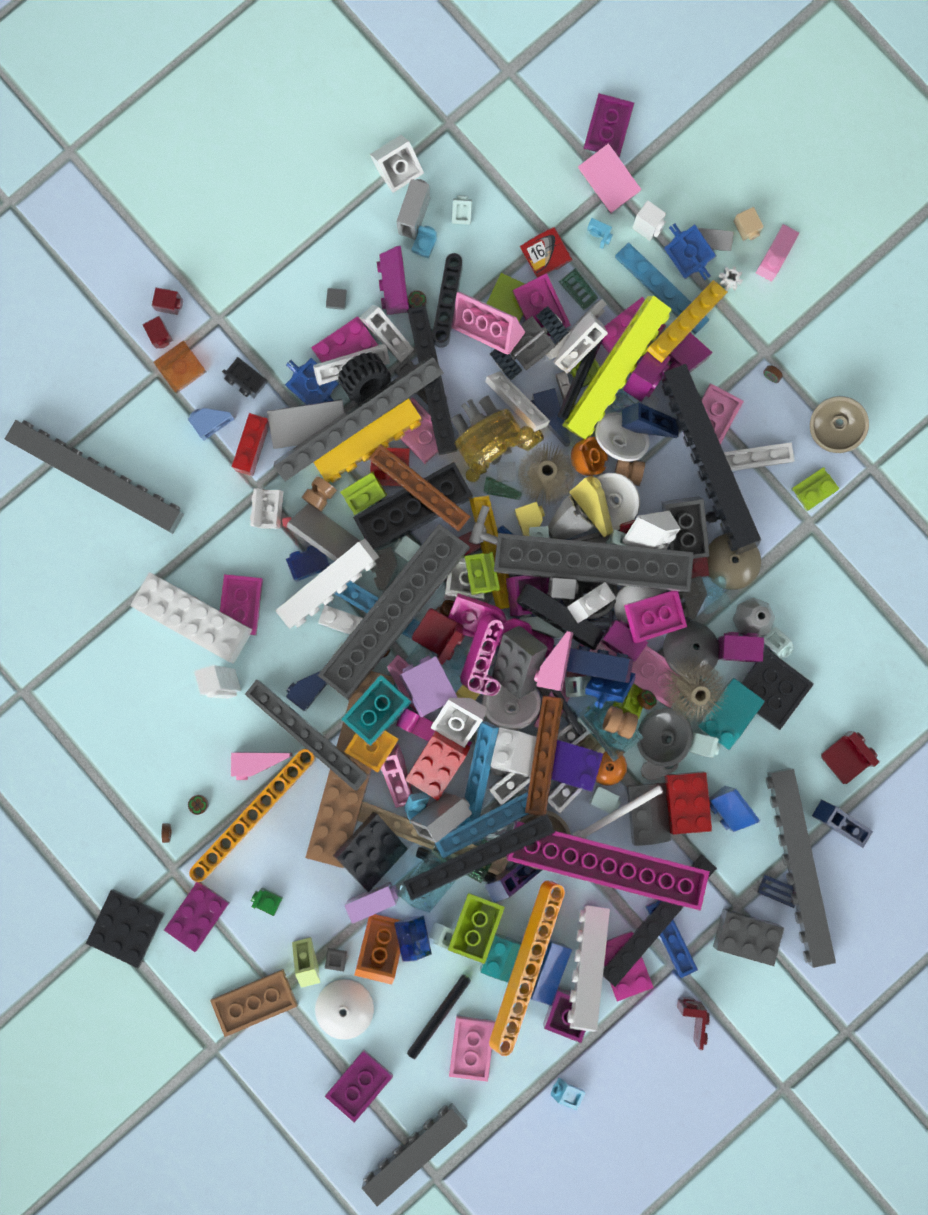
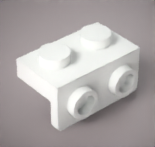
M254 488L252 512L250 515L251 526L260 529H280L284 491Z

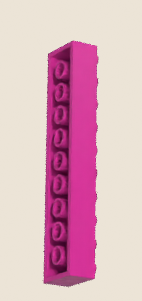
M515 821L514 829L525 823ZM557 831L506 857L508 861L700 911L710 872Z

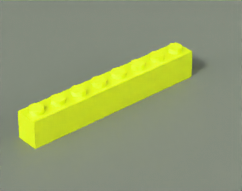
M655 296L646 297L562 426L582 439L589 438L593 434L597 421L602 420L605 415V409L616 399L615 394L626 384L628 374L635 370L638 365L636 362L640 356L645 355L648 344L659 334L658 329L669 319L670 307Z

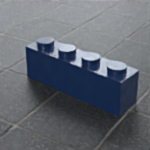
M579 646L578 649L570 648L566 671L629 683L633 659H628L627 654L617 653L616 656H611L609 651L598 649L597 653L590 652V647Z

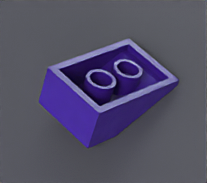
M557 740L551 779L592 792L603 753Z

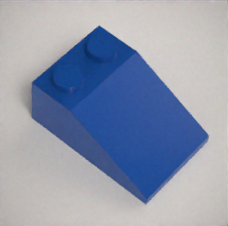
M724 786L709 797L710 810L714 815L718 814L721 820L719 822L725 830L730 829V831L736 832L760 822L736 788Z

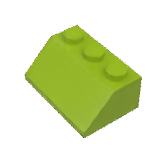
M468 893L447 950L485 964L505 907Z

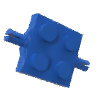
M676 223L672 224L673 226H670L669 229L675 237L671 243L664 247L665 251L684 279L699 272L704 281L707 280L711 275L705 267L717 255L695 224L682 232Z
M310 358L304 365L298 367L291 359L289 363L287 362L286 366L294 373L285 386L305 405L334 401L330 396L339 386L336 380L318 385L313 365L318 364L316 361Z
M631 672L629 683L592 676L585 688V694L598 698L595 702L597 708L599 706L602 708L606 701L623 703L635 681L636 673Z

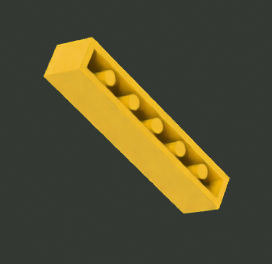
M408 398L313 463L326 482L334 483L341 478V474L347 471L349 473L356 469V464L362 460L363 462L368 461L380 444L387 448L389 446L388 443L394 439L395 441L400 440L409 429L412 431L418 428L423 419Z

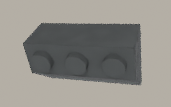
M666 783L627 786L628 803L658 785L663 790L661 794L629 812L631 838L634 846L653 845L671 841Z

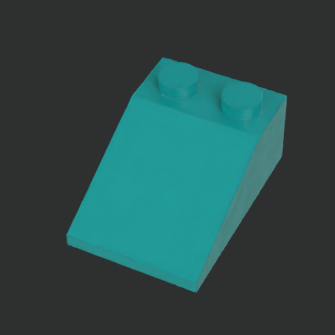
M380 675L341 720L371 746L412 701L387 678Z
M734 677L724 688V692L720 693L723 696H718L723 698H718L710 706L713 711L708 708L709 710L707 711L710 712L705 716L703 715L698 722V727L710 737L718 738V743L728 750L740 738L765 702V700Z
M496 933L486 962L481 965L480 973L509 982L522 942Z

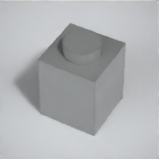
M549 578L547 595L552 598H575V594L578 593V582H576V579Z

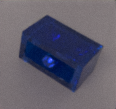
M313 545L308 546L307 551L302 553L296 551L289 554V558L286 559L292 577L296 582L323 572L330 566L328 557Z
M424 916L408 917L394 923L402 962L417 961L432 955Z

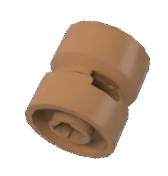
M617 460L614 473L624 475L635 486H640L645 462Z
M316 476L311 483L312 488L307 489L301 498L322 512L328 504L327 499H331L337 490L324 479Z
M610 706L603 721V730L613 734L618 732V735L630 739L637 727L638 715L630 712L623 714L622 709Z

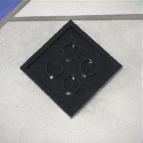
M768 649L763 652V661L756 662L741 682L765 700L757 714L778 730H781L814 685L813 682Z
M373 811L333 856L369 893L408 848L381 817Z
M112 889L85 944L139 968L165 913Z

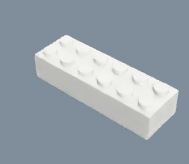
M150 572L130 605L231 663H235L252 632V629Z

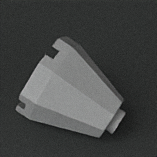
M572 495L563 500L549 523V536L553 539L565 540L589 531L595 525Z
M752 598L738 604L732 620L739 634L757 633L758 637H761L771 631L775 616L769 603Z

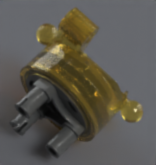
M489 395L479 401L487 416L478 411L472 399L467 401L470 408L466 403L462 404L461 407L470 418V427H468L461 414H457L451 419V422L459 432V438L455 441L454 445L469 467L465 474L469 482H477L480 475L486 473L490 465L499 463L503 455L512 453L511 449L517 446L530 451L544 440L540 430L534 432L529 426L521 428L509 409H496Z

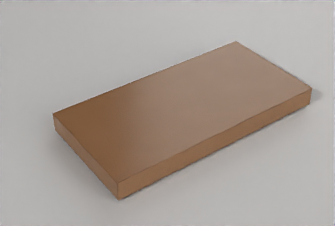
M284 969L210 1000L224 1037L298 1006Z

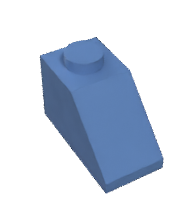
M207 408L193 411L190 414L191 417L188 418V421L204 441L235 420L230 412Z

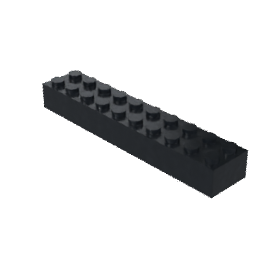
M683 364L664 372L663 385H661L662 391L665 396L668 395L670 402L668 404L671 412L676 413V424L679 430L684 432L683 440L686 447L690 446L692 453L690 456L692 462L698 465L699 471L697 472L701 482L705 481L707 487L705 488L708 499L712 498L714 505L712 508L716 517L719 516L721 519L720 527L723 534L727 533L729 538L727 544L730 551H734L736 555L758 547L761 541L760 535L687 365Z

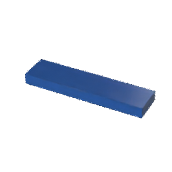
M657 900L645 906L649 914L655 909V907L661 902V900ZM673 919L659 936L679 977L683 978L698 969Z

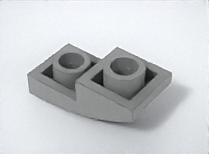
M698 228L713 250H732L734 232Z

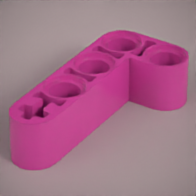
M485 615L481 618L460 676V682L470 691L487 696H494L500 691V683L487 673L503 631L501 621L491 615Z
M407 708L401 714L396 726L426 741H429L435 730L431 729L432 721L425 717H420L419 714ZM468 741L467 745L471 746L472 742Z

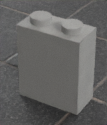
M410 180L397 218L399 235L411 239H416L418 235V228L423 222L430 201L429 184L424 180Z
M445 792L438 801H433L414 816L410 822L419 836L437 843L472 815L469 809L470 805L465 798Z

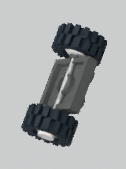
M549 306L536 315L544 327L541 328L533 316L521 324L525 334L514 347L511 355L496 349L490 353L497 366L510 380L523 371L516 363V359L527 371L556 347L547 335L548 332L556 342L569 333L562 324V321Z

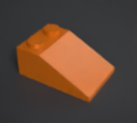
M377 914L368 917L354 976L393 984L406 931V921Z

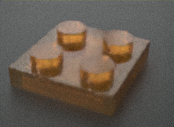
M184 340L153 362L176 394L207 372Z

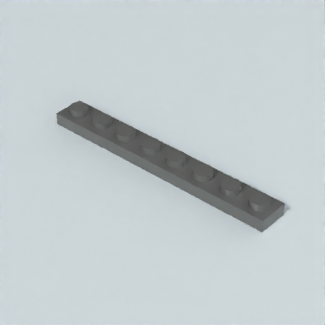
M255 680L245 695L344 782L357 791L369 774L260 680Z

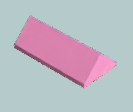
M457 292L452 329L507 355L510 354L525 334L517 318L462 292Z

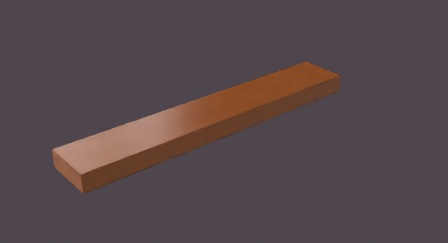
M382 444L369 457L372 463L456 531L459 532L471 518L470 515Z
M543 696L525 809V813L542 816L547 811L563 698Z

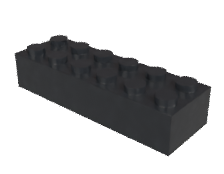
M455 462L424 478L457 506L473 498V494ZM403 489L353 518L363 537L374 551L377 552L439 516L406 489Z

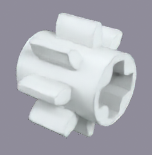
M735 266L730 270L726 267L724 273L719 275V278L722 279L719 285H723L726 291L730 288L735 291L737 284L741 285L743 282L742 279H739L742 272H738Z

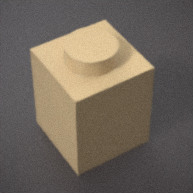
M754 207L737 214L733 221L743 241L757 238L764 227Z

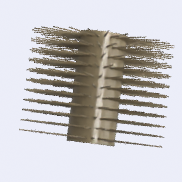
M548 443L546 452L544 449L545 444H543V452L539 450L534 453V456L532 454L529 455L531 461H533V458L535 459V464L531 462V465L528 466V459L525 457L526 464H524L523 459V464L519 465V470L521 472L525 471L523 469L528 468L526 469L528 473H518V478L522 477L519 480L522 483L520 485L528 487L526 496L528 494L534 498L536 496L537 501L540 492L541 495L543 492V500L545 494V505L547 503V496L549 503L550 500L557 501L560 498L558 494L562 491L564 495H567L566 493L571 491L569 488L573 487L571 481L575 482L571 476L577 475L575 473L577 471H572L575 467L566 459L567 456L563 457L564 454H560L561 449L558 452L559 454H557L558 447L553 458L551 456L550 459V452L548 457ZM565 479L571 480V481H569V482L564 483V482H565V481H564Z
M690 658L688 660L690 667H687V662L686 667L684 663L683 669H676L674 667L680 676L678 677L674 673L672 677L670 675L668 679L671 678L674 683L667 684L663 688L668 689L670 695L667 698H670L671 704H676L674 708H676L675 712L677 715H682L683 712L684 717L689 715V713L695 716L696 713L694 711L698 705L697 717L699 722L700 709L704 708L707 711L710 708L713 711L707 702L709 701L714 704L716 702L715 697L723 696L711 694L717 693V691H724L716 690L717 687L720 689L721 684L719 683L721 682L719 679H715L717 682H714L716 675L714 672L711 673L710 667L712 666L709 663L703 662L705 664L703 666L696 663V665L700 666L698 668V666H694L695 662L693 659V665H691Z

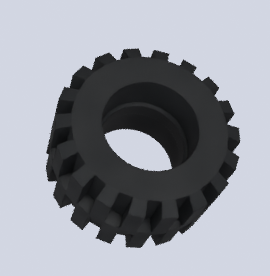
M368 352L349 360L339 372L338 380L350 400L359 403L391 382V374L376 353Z

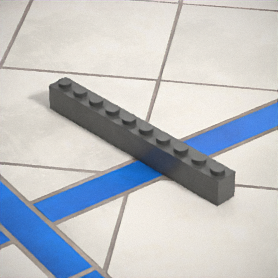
M428 356L274 461L275 469L284 481L288 480L444 374L433 356Z
M18 420L14 421L4 438L6 441L166 531L174 533L184 516L180 512L181 508L173 503H170V505L164 503V498L155 493L151 496L147 493L148 489L139 484L135 487L130 484L132 480L123 475L119 478L114 475L115 471L107 466L104 469L98 466L99 462L91 457L85 459L81 456L83 453L73 447L69 450L65 447L66 443L57 438L53 441L49 438L50 434L41 429L38 432L32 429L34 425L25 420L22 423Z
M792 768L767 772L766 785L768 789H771L772 794L770 803L776 812L774 822L780 831L778 841L780 846H783L784 854H782V859L789 872L786 874L788 884L793 886L794 890L790 895L793 905H796L797 909L795 919L801 928L799 938L805 946V951H803L804 960L813 968L835 964V955L795 771Z

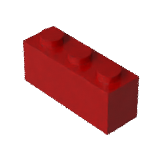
M252 413L248 414L231 466L235 471L250 476L254 475L269 429L267 418Z

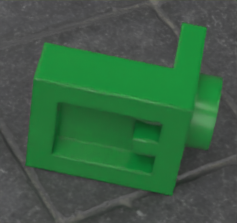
M262 887L259 892H254L251 898V902H253L251 908H258L275 916L283 897Z

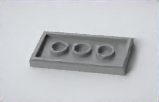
M343 399L268 410L267 416L273 448L297 446L345 414Z
M309 503L287 524L289 529L333 561H336L360 541Z

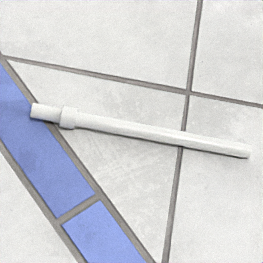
M658 785L587 828L579 829L573 833V836L586 839L590 834L663 792L661 786Z

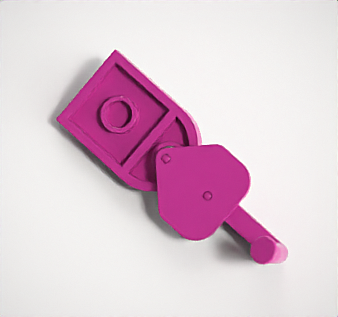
M457 593L448 617L464 625L463 635L474 638L481 618L485 615H491L503 624V631L498 642L499 648L503 634L520 625L548 647L545 655L546 659L553 651L554 639L532 630L529 623L516 618L507 620L503 611L498 607Z

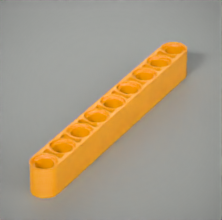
M308 749L300 750L191 867L189 872L190 878L195 882L206 879L311 767L316 760V756ZM304 752H308L311 755V760L308 763L302 760ZM291 766L296 767L298 770L296 777L289 775L288 771ZM278 780L282 781L285 785L283 791H278L275 787ZM264 795L270 796V805L263 804L262 797ZM251 809L256 810L258 813L256 820L249 817ZM237 824L244 826L243 834L237 833ZM224 838H228L231 841L230 848L223 846L222 841ZM210 853H215L217 855V862L214 863L210 861ZM197 867H201L204 870L203 877H199L196 874Z
M550 880L544 881L540 886L490 1036V1047L502 1056L510 1055L514 1049L564 898L565 891L563 886Z

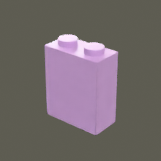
M430 655L419 661L420 665L416 667L409 665L402 669L403 673L399 676L420 717L444 706L449 698H458L437 657L431 658Z
M391 882L372 889L369 893L365 892L349 899L344 906L353 924L396 905L400 894L396 885L392 886Z

